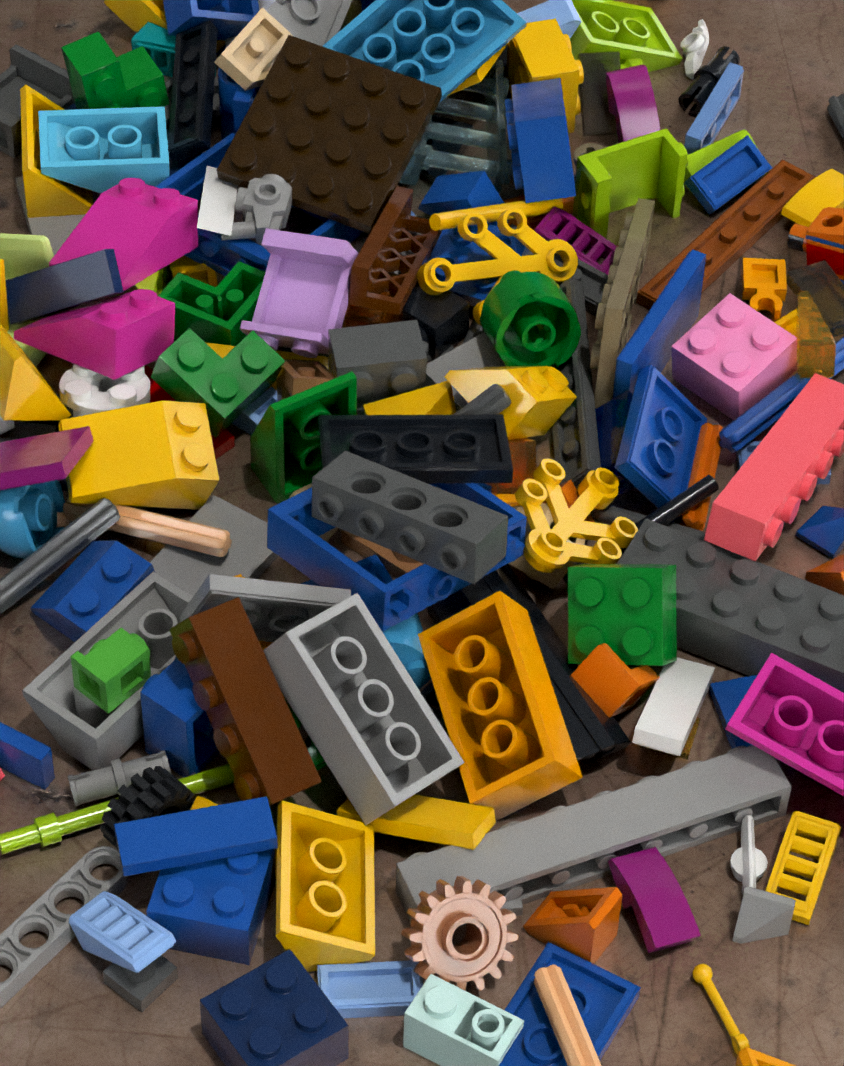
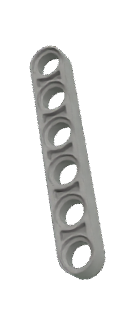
M101 846L87 852L0 934V965H5L13 971L7 980L0 982V1009L76 937L69 924V918L72 914H63L56 909V905L60 900L67 897H76L81 899L85 905L103 891L118 896L127 886L128 876H123L118 849L110 846ZM101 864H111L119 870L115 877L105 881L95 879L91 875L92 870ZM34 930L42 931L49 937L45 944L37 948H27L20 943L23 935Z

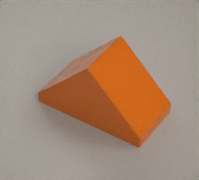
M617 887L551 891L523 927L529 935L547 945L550 942L595 964L617 936L622 893Z

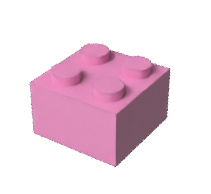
M731 293L671 346L672 378L732 420L738 418L768 395L797 370V337Z

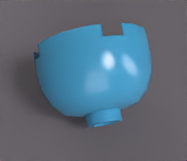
M59 480L0 490V550L12 557L26 559L64 529V527H56L57 512H64L63 505L65 503Z

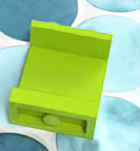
M665 128L578 156L573 216L606 239L609 213L636 205L638 198L648 200L657 198L672 218L679 217L682 197L685 195V169L689 162L685 146L681 142H677L669 130Z

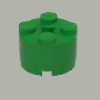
M515 270L509 271L501 277L500 282L490 291L482 307L480 325L506 366H551L555 363L558 367L570 358L578 346L581 327L578 322L577 313L560 286L547 275L537 272L521 273Z

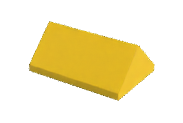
M25 84L20 89L22 174L28 218L86 214L93 205L92 190L41 174L38 111L65 109Z
M0 324L1 418L3 420L60 421L69 418L71 413L27 354Z
M282 800L278 805L277 939L285 951L290 949L307 972L317 971V965L354 964L370 961L375 956L374 826L370 824L365 826L363 822Z

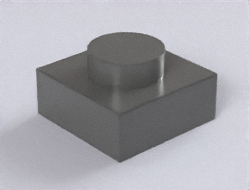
M161 955L139 973L112 963L103 971L104 983L139 1011L143 1012L178 979V971L174 964Z

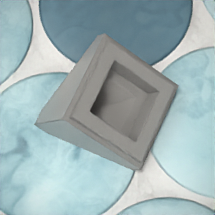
M749 886L745 887L733 942L742 944L788 935L796 900Z

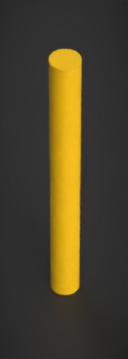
M561 198L526 203L525 200L434 213L430 216L429 224L434 231L458 228L460 219L474 212L484 216L487 223L497 222L499 215L511 208L520 209L526 217L548 214L554 206L562 209L563 201ZM508 216V217H507V220L515 219V218L512 217V216ZM468 220L467 226L476 225L474 221Z

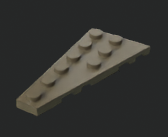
M638 198L634 213H626L624 229H621L619 244L614 253L613 265H610L607 284L604 285L602 300L597 308L595 330H598L597 341L593 344L590 369L598 370L594 401L597 427L608 429L610 423L616 359L627 344L633 316L630 314V311L633 309V305L636 304L641 273H643L651 235L655 200Z

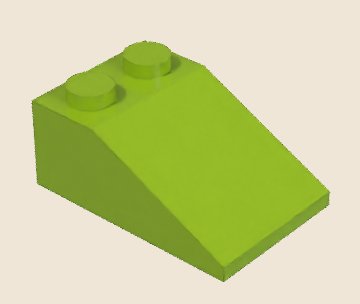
M572 0L581 23L570 38L574 59H579L582 63L584 72L583 82L598 84L597 67L600 63L613 62L616 65H620L627 59L640 58L647 67L648 72L679 65L683 58L652 8L613 0Z

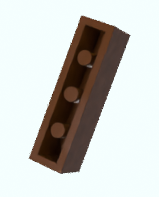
M237 597L190 616L170 628L173 651L177 659L185 665L193 683L194 698L199 707L205 710L214 730L213 738L218 751L226 757L235 777L234 786L239 798L244 801L267 796L270 806L322 782L240 598Z

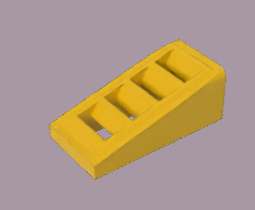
M794 811L791 815L765 891L796 900L792 920L809 925L837 847L841 827L837 823L800 811ZM794 852V853H797V854H800V855H803V856H806V857H809V858H812V859H816V860H819V862H818V863H815V862H812V861H809V860H806V859H803V858H800V857L791 855V853ZM788 871L812 879V882L784 874V872ZM780 887L807 897L805 901L778 893V889Z

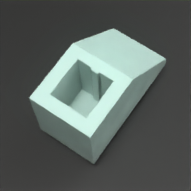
M430 974L404 1013L403 1047L440 1066H499L524 1027V1020Z

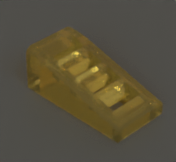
M800 291V294H797L796 318L798 375H800V378H812L816 373L826 378H831L834 376L836 343L809 291Z

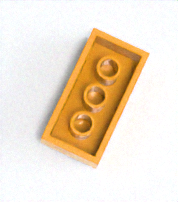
M498 591L418 634L449 738L465 762L459 766V770L470 804L494 808L495 819L500 820L583 778L527 609L502 591Z

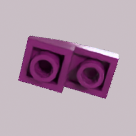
M642 64L605 73L609 112L616 117L618 143L661 130L647 67Z
M656 847L611 858L608 861L616 887L622 893L623 908L633 907L648 953L691 942L701 936L693 913L677 879Z

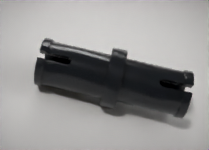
M720 47L707 65L701 66L696 71L694 81L678 99L679 105L684 111L694 101L695 104L688 114H699L728 64H740L739 55L735 50L724 60L723 57L728 53L730 47Z

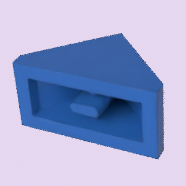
M475 171L437 176L420 203L418 210L431 216L434 213L502 204L504 201L486 172ZM497 222L488 223L497 226Z

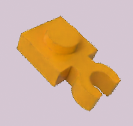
M743 258L741 266L742 300H750L749 306L756 311H770L773 315V322L781 318L782 302H785L787 293L785 259Z

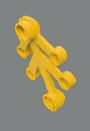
M511 208L499 215L497 226L503 235L508 237L514 236L534 254L520 256L487 229L488 225L484 216L474 212L460 219L458 223L459 235L466 241L476 243L494 259L451 264L444 258H433L419 268L417 280L421 289L430 295L442 294L451 289L456 282L499 277L492 287L493 289L500 282L504 274L513 270L521 273L538 272L560 283L568 280L575 274L578 258L574 248L568 242L561 239L546 241L527 225V218L520 209ZM508 216L515 218L517 222L516 229H512L508 225ZM468 220L476 223L478 227L477 234L469 231L467 226ZM555 253L559 254L562 258V267L556 265L554 261ZM437 267L441 268L445 273L446 278L444 282L436 278L435 270ZM485 299L478 302L473 309V317L479 325Z
M543 459L533 473L534 479H525L515 492V498L523 507L531 529L525 539L523 551L527 562L536 570L544 573L554 572L556 569L564 567L568 561L588 564H616L622 555L620 548H627L638 531L635 523L622 516L617 517L611 525L584 520L594 508L604 510L612 503L619 492L617 476L612 471L602 467L589 471L578 485L577 491L580 497L568 508L559 485L566 475L564 468L555 460ZM545 499L555 523L552 529H550L541 508ZM570 537L597 542L591 547L566 541Z

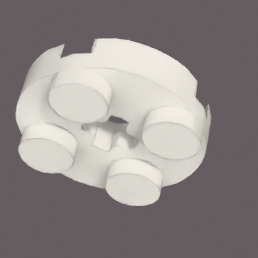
M73 363V367L67 370L60 379V400L65 407L67 405V407L73 409V417L150 403V380L144 373V366L114 380Z

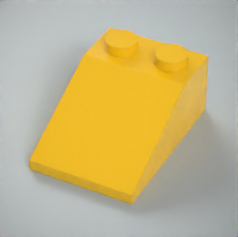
M161 400L62 419L58 424L59 431L89 426L94 439L92 445L66 477L70 503L95 504L100 499L107 498L114 505L199 510L206 503L219 482L205 403Z

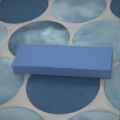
M734 63L728 64L685 135L684 146L688 154L712 144L740 99L744 73L743 66Z

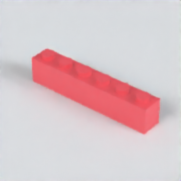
M816 373L813 375L714 500L704 541L755 562L767 546L773 548L782 533L784 523L791 524L794 521L801 500L807 502L811 498L817 479H825L833 463L834 456L840 458L844 453V384Z

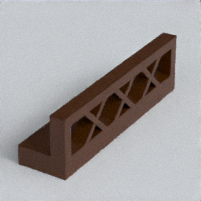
M396 187L352 264L348 304L400 315L417 282L419 268L429 260L442 230L434 231L430 227L429 219L411 216L413 189ZM408 231L421 233V235L412 236ZM411 250L414 253L405 256H402L400 254V252H405ZM399 270L403 273L396 276H390L388 274L390 272ZM389 291L394 297L380 295L377 293Z

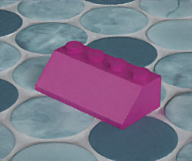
M771 653L728 722L725 730L844 796V693Z

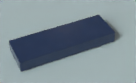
M114 249L97 251L6 280L10 325L22 324L124 293Z

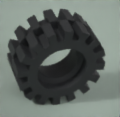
M155 766L154 770L151 767L143 770L142 777L137 773L130 778L131 785L126 787L123 784L118 790L121 793L118 799L112 798L107 806L111 808V811L104 812L102 820L105 823L101 825V832L118 849L114 824L188 811L196 799L195 795L165 768L163 769L161 766Z

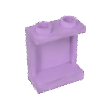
M266 228L261 245L270 253L268 265L252 322L242 320L240 330L245 335H248L253 330L275 351L280 346L292 348L291 351L293 353L308 358H317L318 353L329 355L328 329L342 328L349 300L352 264L359 253L347 240Z

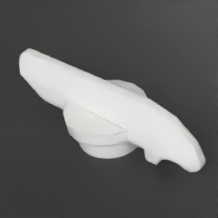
M703 19L698 21V27L693 28L692 33L687 35L680 44L683 49L682 53L686 57L684 62L686 76L690 79H694V74L700 68L709 44L708 28Z
M746 815L742 820L741 848L734 851L730 860L734 877L742 882V894H744L745 887L756 888V882L764 875L768 864L765 854L755 848L754 820L752 815Z

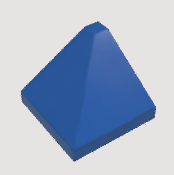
M822 506L796 531L795 536L834 559L844 549V508Z

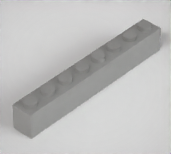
M753 745L748 747L738 746L729 750L724 755L706 761H692L681 769L660 776H647L636 784L615 791H602L591 799L570 806H557L543 815L522 822L512 821L506 823L498 830L486 833L474 850L449 845L428 853H415L404 861L396 863V894L405 912H407L408 908H417L421 902L418 895L421 891L430 894L437 890V880L442 879L451 886H454L456 877L463 876L471 880L472 885L477 879L491 886L490 893L496 891L504 895L507 900H514L521 896L522 904H526L547 897L551 891H564L611 875L608 864L611 858L654 847L664 857L741 831L742 820L746 815H752L754 826L785 816L792 786L773 756Z

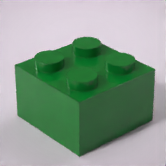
M579 564L568 567V664H581L602 643L608 644L626 665L664 666L677 661L676 564Z

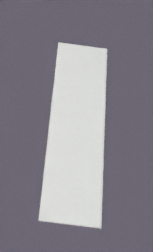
M206 166L197 228L231 236L238 186L219 179L216 171L217 168Z

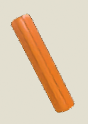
M708 422L701 426L688 488L707 475H711L715 479L721 451L719 444L721 440L719 432L723 429L721 425H712ZM711 495L682 514L680 525L703 531Z

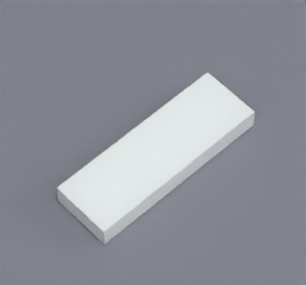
M677 657V661L664 665L659 675L660 678L656 681L635 727L632 743L680 756L709 690L710 683H712L715 667Z

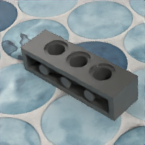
M344 451L312 477L313 518L469 583H477L506 556L508 516L348 451Z

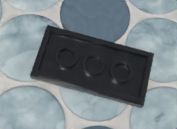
M504 415L318 416L321 469L326 467L344 451H348L427 484L512 483L513 465Z

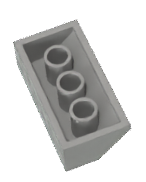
M153 571L22 690L23 697L63 751L91 770L110 766V760L119 758L144 735L140 696L143 687L108 714L74 687L70 656L76 651L85 656L96 642L107 639L119 628H123L129 634L135 633L146 642L150 649L151 676L160 674L175 660L176 655L173 651L172 636L169 629L180 623V615L193 598L192 595Z

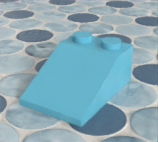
M165 106L38 111L41 174L98 193L110 189L125 178H139L145 184L155 187L170 176Z

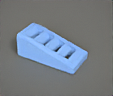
M107 891L101 892L69 918V924L84 951L135 973H139L176 943L170 931L120 897Z

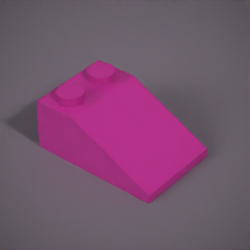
M139 178L122 179L119 181V184L100 194L51 259L49 267L104 249H114L123 291L198 247V200L180 195V192L175 189H161L147 185Z
M138 289L49 315L15 330L14 340L115 380L157 360L158 356L174 343L175 303L157 296V293L152 290Z

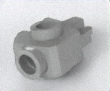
M266 174L262 178L250 180L248 188L239 187L235 212L243 214L244 222H233L231 236L221 234V241L256 238V243L261 245L266 228L275 230L285 228L292 206V187L289 183H286L279 175Z

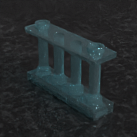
M496 60L492 66L489 78H483L481 82L463 89V91L484 94L485 105L444 98L435 110L436 113L486 121V132L434 123L430 120L400 179V183L416 186L421 170L435 167L463 173L485 171L498 193L501 190L502 184H509L513 170L512 160L507 159L505 99L509 89V78H505L503 75V60ZM428 139L484 148L487 149V160L432 150L431 145H426Z

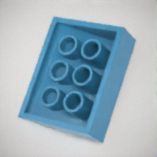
M375 0L326 42L323 47L440 87L442 91L441 102L526 27L527 22L502 0Z

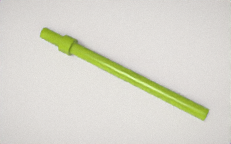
M226 764L178 780L196 795L232 784L235 777L230 765ZM110 800L57 817L54 813L34 818V824L0 834L1 854H6L40 843L41 847L62 842V836L103 824L105 823L102 820L104 812L111 811V808L107 806Z

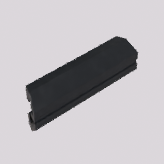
M508 564L484 576L477 583H471L449 595L446 599L427 607L428 614L434 623L438 624L490 595L502 591L528 611L577 761L590 759L596 754L599 758H603L625 749L631 743L615 718H609L573 679L571 674L578 668V665L568 664V650Z

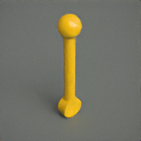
M698 964L693 969V979L705 988L732 1039L733 1049L738 1055V1052L745 1047L750 1048L748 1039L745 1034L740 1033L712 981V969L709 965Z

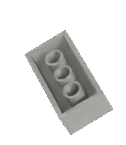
M358 593L287 631L263 650L281 692L365 826L465 763Z

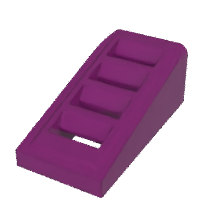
M554 206L537 225L535 232L546 241L561 239L571 243L579 260L608 275L610 265H613L617 246L571 214ZM584 250L589 251L586 255L582 253ZM600 256L605 258L601 265L596 262Z

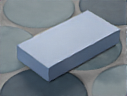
M412 960L317 965L318 986L343 1019L404 1016L405 1011L423 986V978L414 972L416 965L420 961L413 962Z

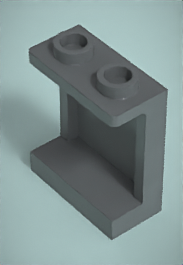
M14 45L9 49L11 65L0 74V151L13 158L22 153L20 89L25 84L63 109L75 103L67 69L61 68L19 45Z

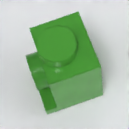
M119 628L107 639L96 642L85 656L79 651L70 656L74 687L108 714L143 687L151 677L150 649L139 635L135 633L129 634L123 628Z

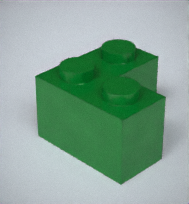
M98 31L61 47L77 109L161 107L170 104L164 76L143 46L116 57Z
M238 261L217 287L178 272L158 295L175 303L174 342L190 328L206 343L238 345L247 336L240 330L242 320L252 322L265 271Z
M189 328L158 356L151 378L175 401L205 403L211 435L217 438L241 415L242 411L276 382L285 360L253 330L222 359Z

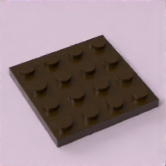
M288 35L216 170L218 178L231 184L248 188L249 181L254 178H262L266 174L279 175L292 187V206L370 234L396 189L442 98L441 88Z

